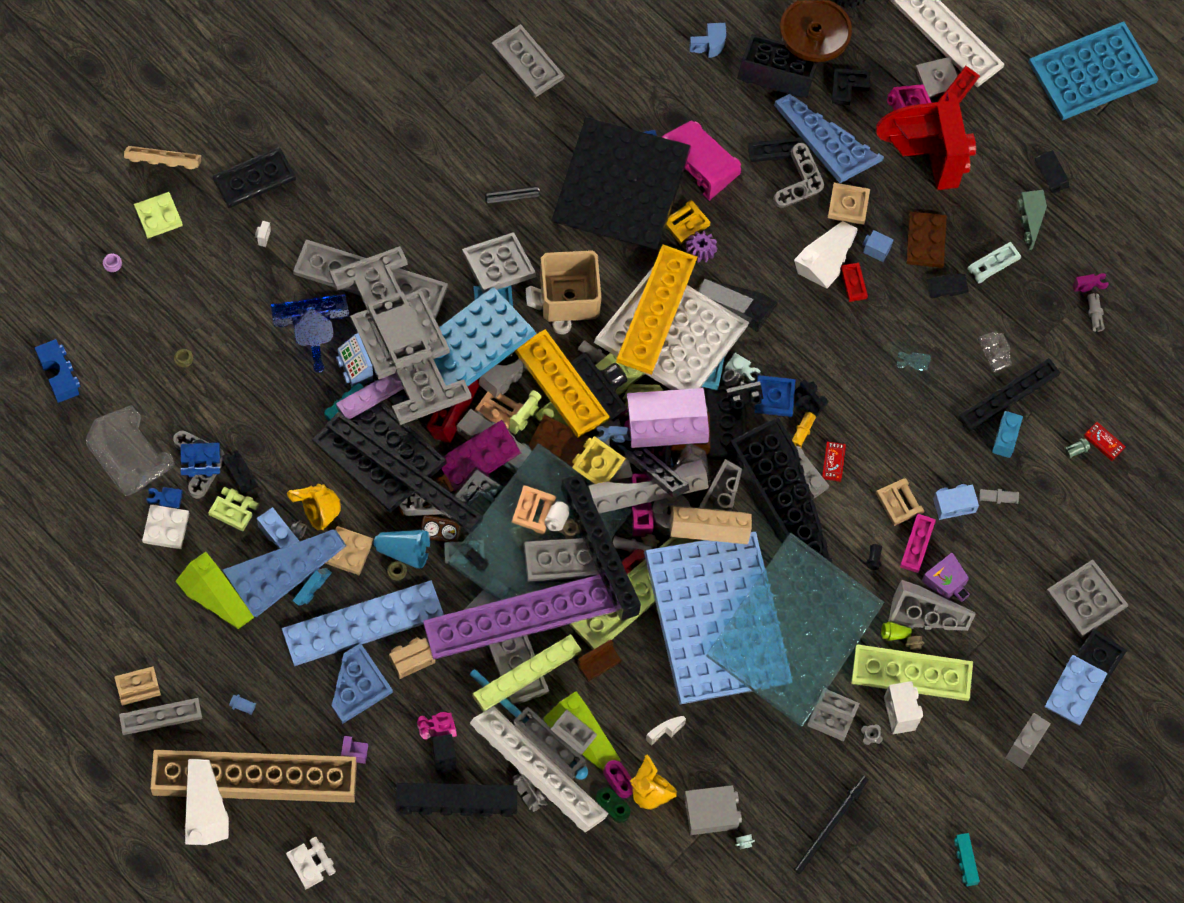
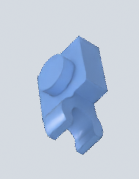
M597 427L598 432H604L603 436H596L603 442L609 438L619 443L625 442V440L631 441L628 427Z

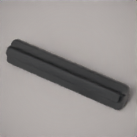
M538 186L486 192L485 201L486 203L538 197L539 188Z

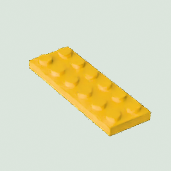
M546 329L515 350V353L577 438L609 421L610 416Z

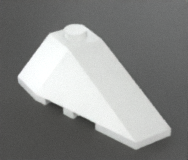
M842 221L805 247L794 260L798 274L827 289L839 276L840 267L846 259L848 248L853 243L858 231L857 228Z
M188 760L185 844L208 845L229 837V817L227 811H225L210 760Z

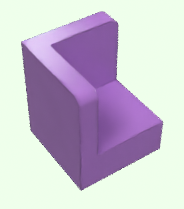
M344 736L341 756L356 757L357 763L366 764L368 744L353 742L352 737Z

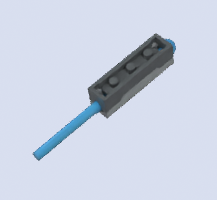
M474 669L470 673V676L482 687L490 683L477 670ZM507 698L500 702L516 717L514 720L515 727L572 780L574 777L579 780L587 777L588 768L586 767V760L550 730L551 728L528 706L521 712Z

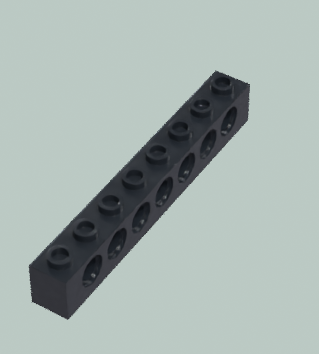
M578 474L563 479L562 494L578 525V529L620 620L623 621L639 615L641 603L582 475Z

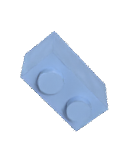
M961 484L953 489L942 488L935 493L933 498L939 520L976 513L979 507L973 485Z

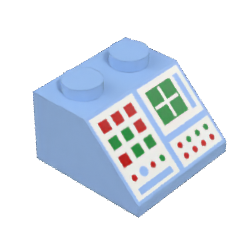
M357 333L338 348V356H336L339 367L343 366L345 371L343 373L346 383H350L351 387L358 383L364 385L373 381L372 364L359 333Z

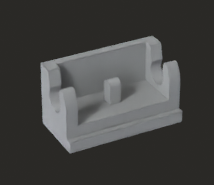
M567 709L550 729L580 755L597 736L593 730Z

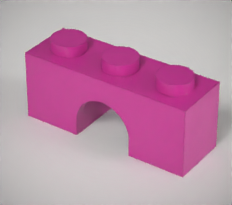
M632 474L631 483L651 481L645 474ZM651 502L632 506L633 536L652 534L653 510Z

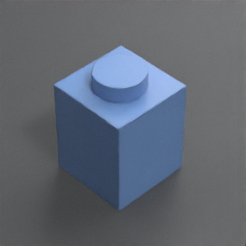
M873 230L871 236L867 235L863 242L865 246L863 253L884 262L892 247L893 239Z

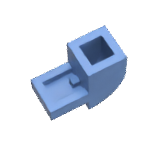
M707 23L706 36L690 37V52H708V58L720 54L726 39L725 23Z

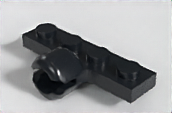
M585 352L570 362L613 422L628 412V408L615 392L618 387L627 382L625 372L617 363L611 364L604 370H599Z

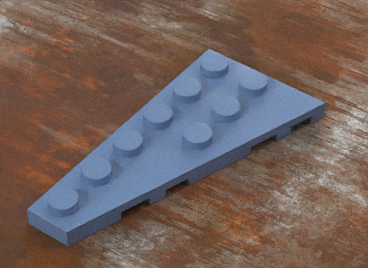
M791 94L775 101L774 106L799 136L803 138L804 142L839 183L883 161L884 156L879 153L875 154L870 150L869 146L860 144L855 140L854 136L833 122H827L818 112L815 114L808 109L806 104Z
M330 530L223 569V571L252 615L258 617L347 545L336 530Z

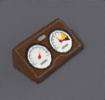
M428 515L423 516L421 530L429 532L430 540L441 542H458L462 528L453 520Z

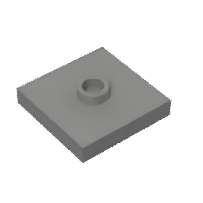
M949 57L919 64L915 67L921 85H924L929 98L943 95L957 77Z

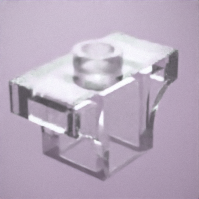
M997 331L979 337L978 341L993 372L1011 366L1012 362L1009 355L1011 348L1003 332L998 334Z

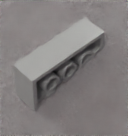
M725 459L698 508L732 511L742 468Z

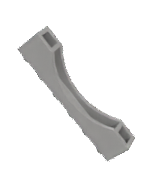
M702 460L682 464L674 470L677 475L689 484L690 490L683 494L709 488L707 473ZM652 480L631 484L607 481L589 486L590 495L599 513L671 497Z

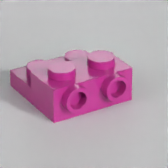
M924 85L894 87L887 95V103L894 110L911 105L932 103Z

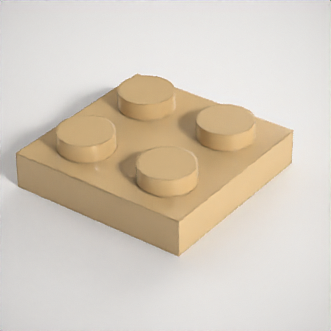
M834 183L828 218L864 225L870 189Z
M337 526L335 530L347 546L325 564L360 576L373 544V538Z

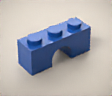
M55 339L35 347L36 354L44 371L51 368L60 371L57 376L48 379L57 402L59 403L79 395L78 387L81 386L77 377H73L71 371L74 370L70 361H66L64 358L67 354L63 345H59Z

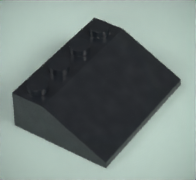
M751 34L740 64L737 79L745 83L760 85L763 88L775 89L781 93L786 92L796 97L807 98L818 62L807 61L795 56L785 47L783 42Z

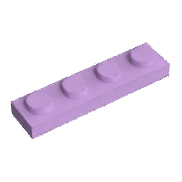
M397 373L381 378L337 402L336 407L342 415L351 419L404 388Z

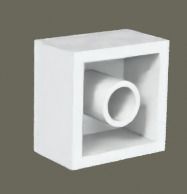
M912 681L889 685L885 693L884 700L892 734L915 731L923 717L922 708L917 704L918 690L916 687H913Z

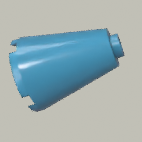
M424 530L381 532L374 539V547H376L377 552L414 568H423L429 554L425 553L426 547H430V535L428 531Z

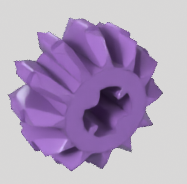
M696 231L694 236L690 235L689 241L686 242V253L697 256L698 263L701 259L705 262L708 261V258L713 259L714 253L717 252V246H715L717 241L712 239V234L706 235L705 231L699 234Z

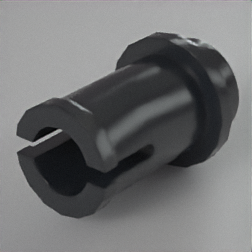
M870 545L869 560L866 561V564L871 570H878L882 566L880 561L881 545Z
M473 547L464 555L476 567L477 571L483 572L489 566L488 559H484Z

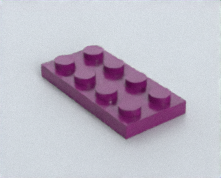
M500 420L443 456L447 464L442 467V470L456 491L475 467L489 474L522 452L504 421Z

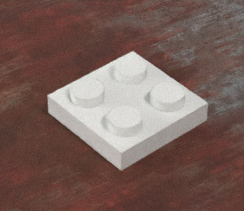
M150 505L142 539L143 543L182 549L189 511Z

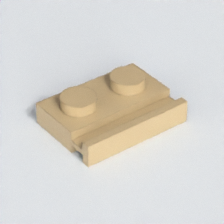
M154 666L114 676L122 705L161 695Z

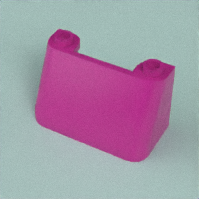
M689 121L662 136V138L691 145L685 169L698 180L697 185L699 187L703 186L705 189L703 195L709 201L741 173L740 161L722 148L696 121Z

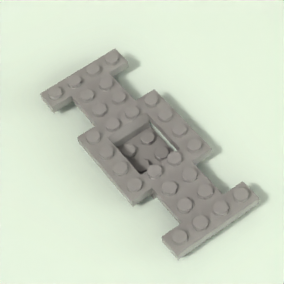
M400 246L330 272V275L337 290L353 284L358 289L367 310L351 315V321L356 332L359 333L378 379L397 373L409 400L392 406L399 425L471 399V393L464 379L447 386L442 379L433 359L449 354L450 350L422 291L419 290L404 295L394 278L392 270L408 265Z

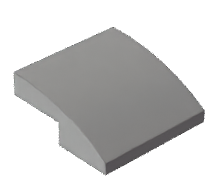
M823 688L807 726L844 741L860 703Z

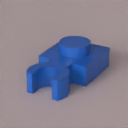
M163 487L162 492H158L155 488H149V494H154L155 497L147 498V503L156 504L160 502L159 506L180 509L182 490Z

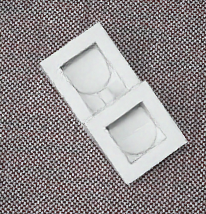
M680 716L663 722L647 734L646 741L652 746L664 733L672 737L685 725L686 718Z

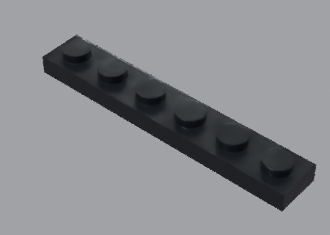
M1048 358L959 414L958 418L967 430L971 432L1053 380L1061 372L1051 359Z
M611 440L612 447L672 498L690 490L689 484L645 447L631 448V441L625 440V442L619 443Z

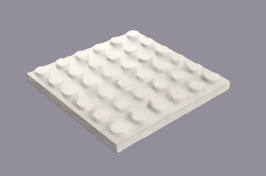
M653 267L595 338V344L615 356L619 354ZM687 285L652 375L645 374L671 390L701 388L748 327L749 322Z

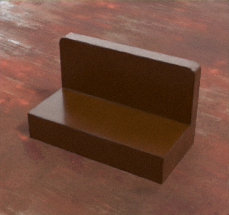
M609 640L580 657L577 666L587 682L621 663V659L613 648V641Z

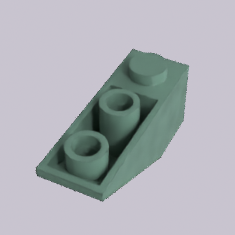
M1043 190L1022 192L1017 200V208L1019 211L1021 210L1022 214L1021 226L1025 228L1024 240L1025 243H1028L1029 250L1033 249L1047 208Z

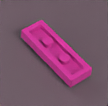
M917 514L900 565L901 568L919 573L936 519Z

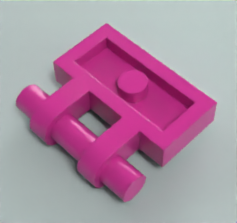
M440 712L432 716L430 720L425 716L418 718L417 726L419 734L423 739L452 734V737L457 736L451 713Z

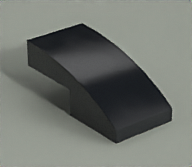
M965 274L945 275L927 279L931 299L948 294L952 297L969 292Z

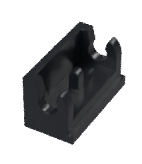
M1053 150L1035 158V162L1052 193L1069 188V179Z
M234 450V454L230 457L228 454L222 456L223 464L241 495L258 487L256 480L238 450Z

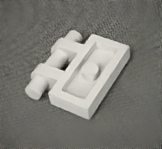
M317 837L310 840L313 846L311 849L307 850L305 844H302L286 853L305 890L323 880L322 871L326 870L329 876L336 872L332 866L334 864L333 861L327 857L324 851L325 847L323 843L319 842ZM315 855H318L321 861L317 866L312 859Z

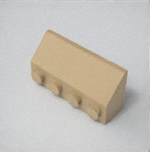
M671 505L670 537L748 544L752 529V515L750 513Z

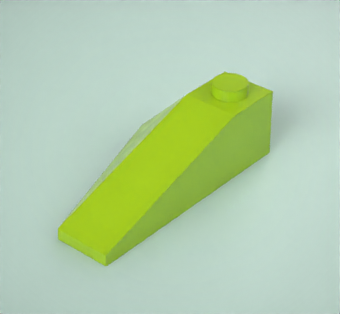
M204 552L190 562L176 580V583L187 597L197 601L207 610L209 609L219 615L220 618L237 629L254 618L207 552Z
M577 691L560 701L543 718L544 722L552 728L566 709L569 710L597 734L582 755L602 771L604 766L611 760L621 762L611 743Z

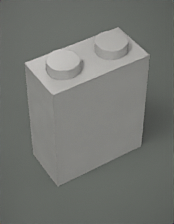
M1033 713L1011 747L1006 759L1022 769L1051 723Z
M733 785L685 791L684 800L690 835L737 830L739 823H742L741 811H737L736 803H739L738 792H734Z

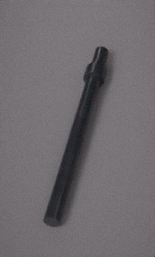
M862 775L854 787L852 786L847 792L848 796L794 868L796 873L801 874L853 801L860 797L862 794L861 790L869 781L866 776Z

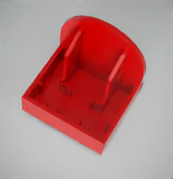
M947 92L944 102L917 104L894 110L881 118L876 125L877 136L883 141L892 143L902 156L930 155L937 190L958 188L962 175L970 172L969 156H975L976 141L973 133H965L959 101L954 93Z

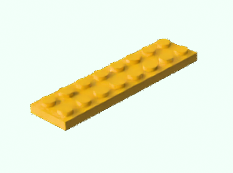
M662 244L617 356L616 363L652 375L697 261V256Z

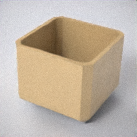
M594 251L545 253L541 257L540 265L543 318L548 322L596 319L600 315L601 306L598 254ZM572 292L575 297L568 299L565 297V293Z

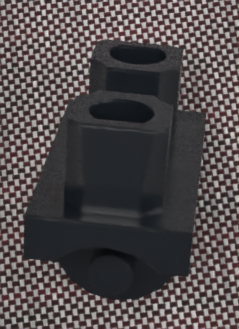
M744 380L740 381L741 386L726 389L730 407L733 406L734 409L743 408L744 403L749 402L753 405L761 404L762 399H764L760 381L745 385Z
M803 380L795 390L796 398L798 399L795 404L796 407H804L806 411L808 410L816 417L829 401L823 395L820 397L816 395L818 388L814 381L807 383L806 380Z

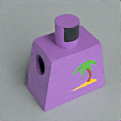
M950 553L925 573L922 579L924 584L946 599L955 595L962 602L970 595L964 588L969 578L953 553Z

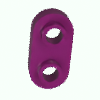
M609 761L603 768L605 778L619 797H630L633 794L630 783L632 778L619 761Z

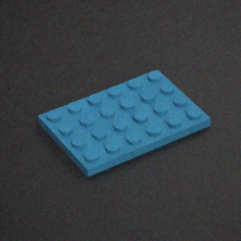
M1124 21L1032 57L1028 62L1061 120L1155 84L1158 81V77Z
M492 287L439 327L450 353L433 360L446 386L464 379L468 387L535 336L536 332L509 302Z

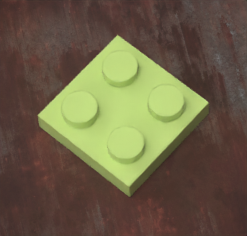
M169 192L134 204L147 239L183 226Z

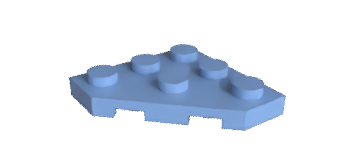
M361 643L344 653L337 680L332 709L342 724L393 693L392 688Z

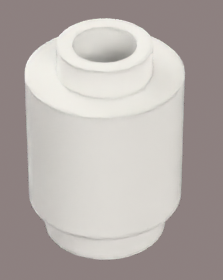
M556 502L551 506L545 519L548 529L552 531L563 529L569 516L568 505L563 502Z

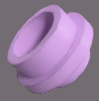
M108 254L103 260V266L109 272H116L121 268L122 260L116 254Z

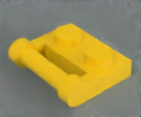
M692 200L686 202L684 207L670 215L665 227L680 245L688 241L690 235L694 236L696 231L700 233L709 227L711 223ZM688 212H692L691 215H689L676 225L673 224L674 221L678 220Z

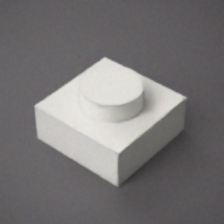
M262 221L261 227H257L255 238L258 239L259 246L266 247L271 232L270 222Z
M533 286L526 288L528 306L538 310L543 309L541 289Z

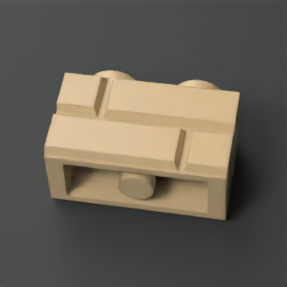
M415 638L409 642L410 645L405 647L398 646L392 649L389 659L399 679L435 663L426 638Z

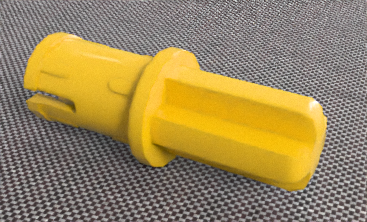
M806 412L800 425H797V431L792 439L795 446L798 445L801 448L806 436L810 435V428L816 418L813 413Z

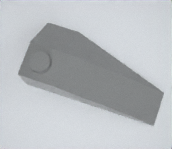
M901 580L893 597L888 622L911 627V629L913 627H921L929 630L931 628H944V630L968 631L976 613L919 585Z

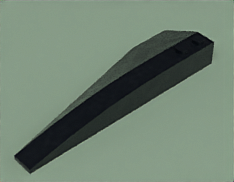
M779 417L731 440L725 447V450L732 462L742 468L741 477L815 593L826 608L844 600L837 575H835L833 570L832 558L828 554L826 539L824 540L823 530L817 510L809 493L810 488L804 477L803 465L799 461L798 450Z

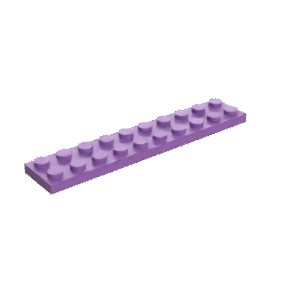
M600 575L431 618L424 620L423 624L434 660L617 611Z

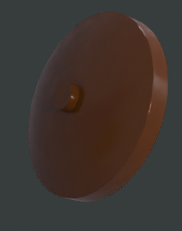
M798 0L784 11L779 31L783 44L792 54L807 61L824 62L838 57L846 50L852 35V24L847 13L830 0Z

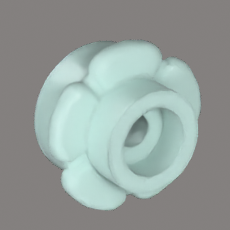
M751 834L737 837V844L735 846H740V849L752 847L751 843L755 842V840L752 839Z

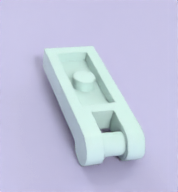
M1009 242L972 263L967 269L975 275L977 283H982L986 278L1018 261L1021 255L1013 244ZM983 267L985 271L981 272L979 268Z

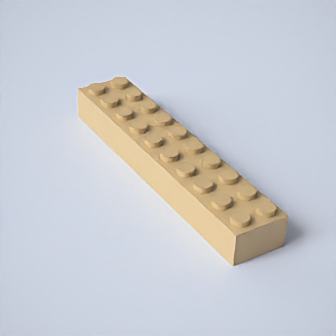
M154 750L151 778V792L153 796L187 797L188 760L204 759L210 760L217 781L216 784L222 798L355 803L356 757Z

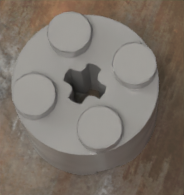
M682 495L655 500L652 508L653 527L661 535H670L671 505L691 507L688 500Z

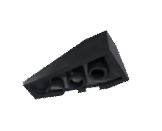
M704 279L696 290L748 321V327L756 332L760 330L778 304V302L763 293Z

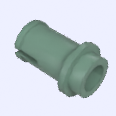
M1080 438L1078 442L1065 447L1064 450L1068 458H1072L1082 452H1088L1090 444L1086 438Z

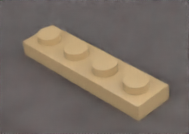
M128 146L124 151V158L132 162H140L141 160L148 161L149 164L165 163L170 167L181 165L187 169L198 168L201 163V155L134 146Z

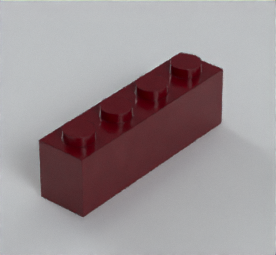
M480 378L468 386L471 399L433 413L427 428L434 439L451 443L457 431V425L463 419L479 387Z

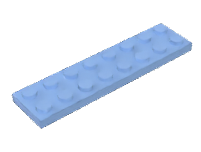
M432 580L284 627L282 632L293 664L297 666L355 647L360 643H368L423 625L424 620L443 616L444 614Z

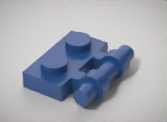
M220 443L181 444V465H189L188 468H181V476L189 475V477H195V475L213 476V474H220V466L213 467V464L220 463ZM195 464H206V467H195Z

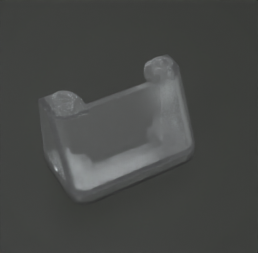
M132 405L95 419L86 437L88 448L125 496L132 495L171 470L175 464L172 456L167 452H161L158 455L140 432L138 427L141 416Z

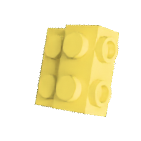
M594 436L593 439L589 438L584 444L585 450L583 453H578L574 458L572 468L594 484L610 482L626 458Z

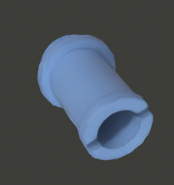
M238 694L237 696L233 695L229 706L233 710L236 708L252 715L256 703L243 699Z

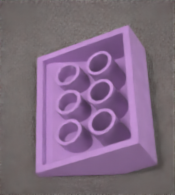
M704 388L627 393L631 448L708 443L709 427Z

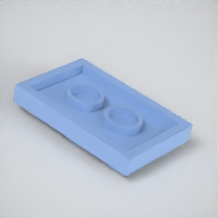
M1072 655L1045 708L1080 726L1107 673Z

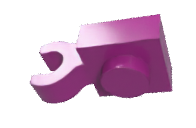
M1106 274L1076 277L1073 284L1074 291L1087 292L1093 289L1094 286L1099 289H1106L1109 285L1108 282L1102 283L1100 281L1105 279Z

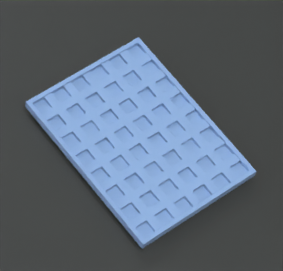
M751 532L748 544L703 540L650 549L644 552L679 705L792 683L756 532Z

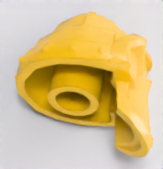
M317 484L314 487L310 486L304 489L289 490L287 492V496L292 502L302 501L305 514L312 527L316 530H324L339 515L341 510L340 499L334 491L326 488L324 484Z
M647 754L636 776L630 780L634 801L640 808L652 810L677 797V790L665 778L656 774L657 769Z

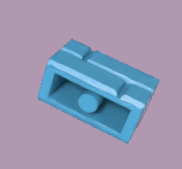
M1004 411L992 453L1007 458L1011 457L1023 416Z

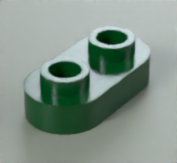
M601 788L597 792L596 803L608 813L612 820L617 823H623L628 820L630 807L610 788ZM607 794L610 798L608 800H604L602 796ZM622 808L624 813L619 814L617 809Z

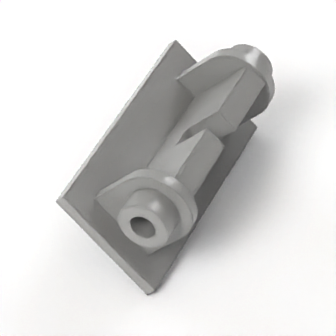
M517 774L512 778L514 780L513 784L518 785L517 790L520 794L527 791L528 794L522 798L529 810L532 809L535 812L540 808L539 805H548L545 801V794L536 788L525 775L521 774L520 776Z

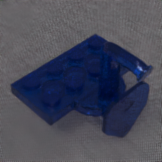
M341 294L271 304L274 327H287L293 324L296 342L301 346L311 345L314 371L317 373L323 372L325 366L322 363L320 344L327 343L333 338V327L330 319H343L349 316L346 295Z

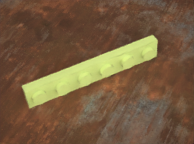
M570 634L474 692L472 696L484 712L580 654L582 649Z

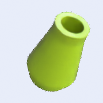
M892 622L883 623L881 628L882 639L887 641L911 637L912 633L911 627Z

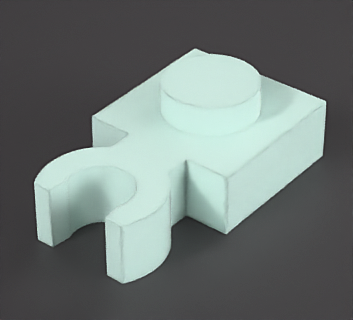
M737 353L732 356L725 366V370L734 369L741 375L740 380L744 375L749 383L755 382V378L751 374L758 376L761 372L758 368H750L751 362Z

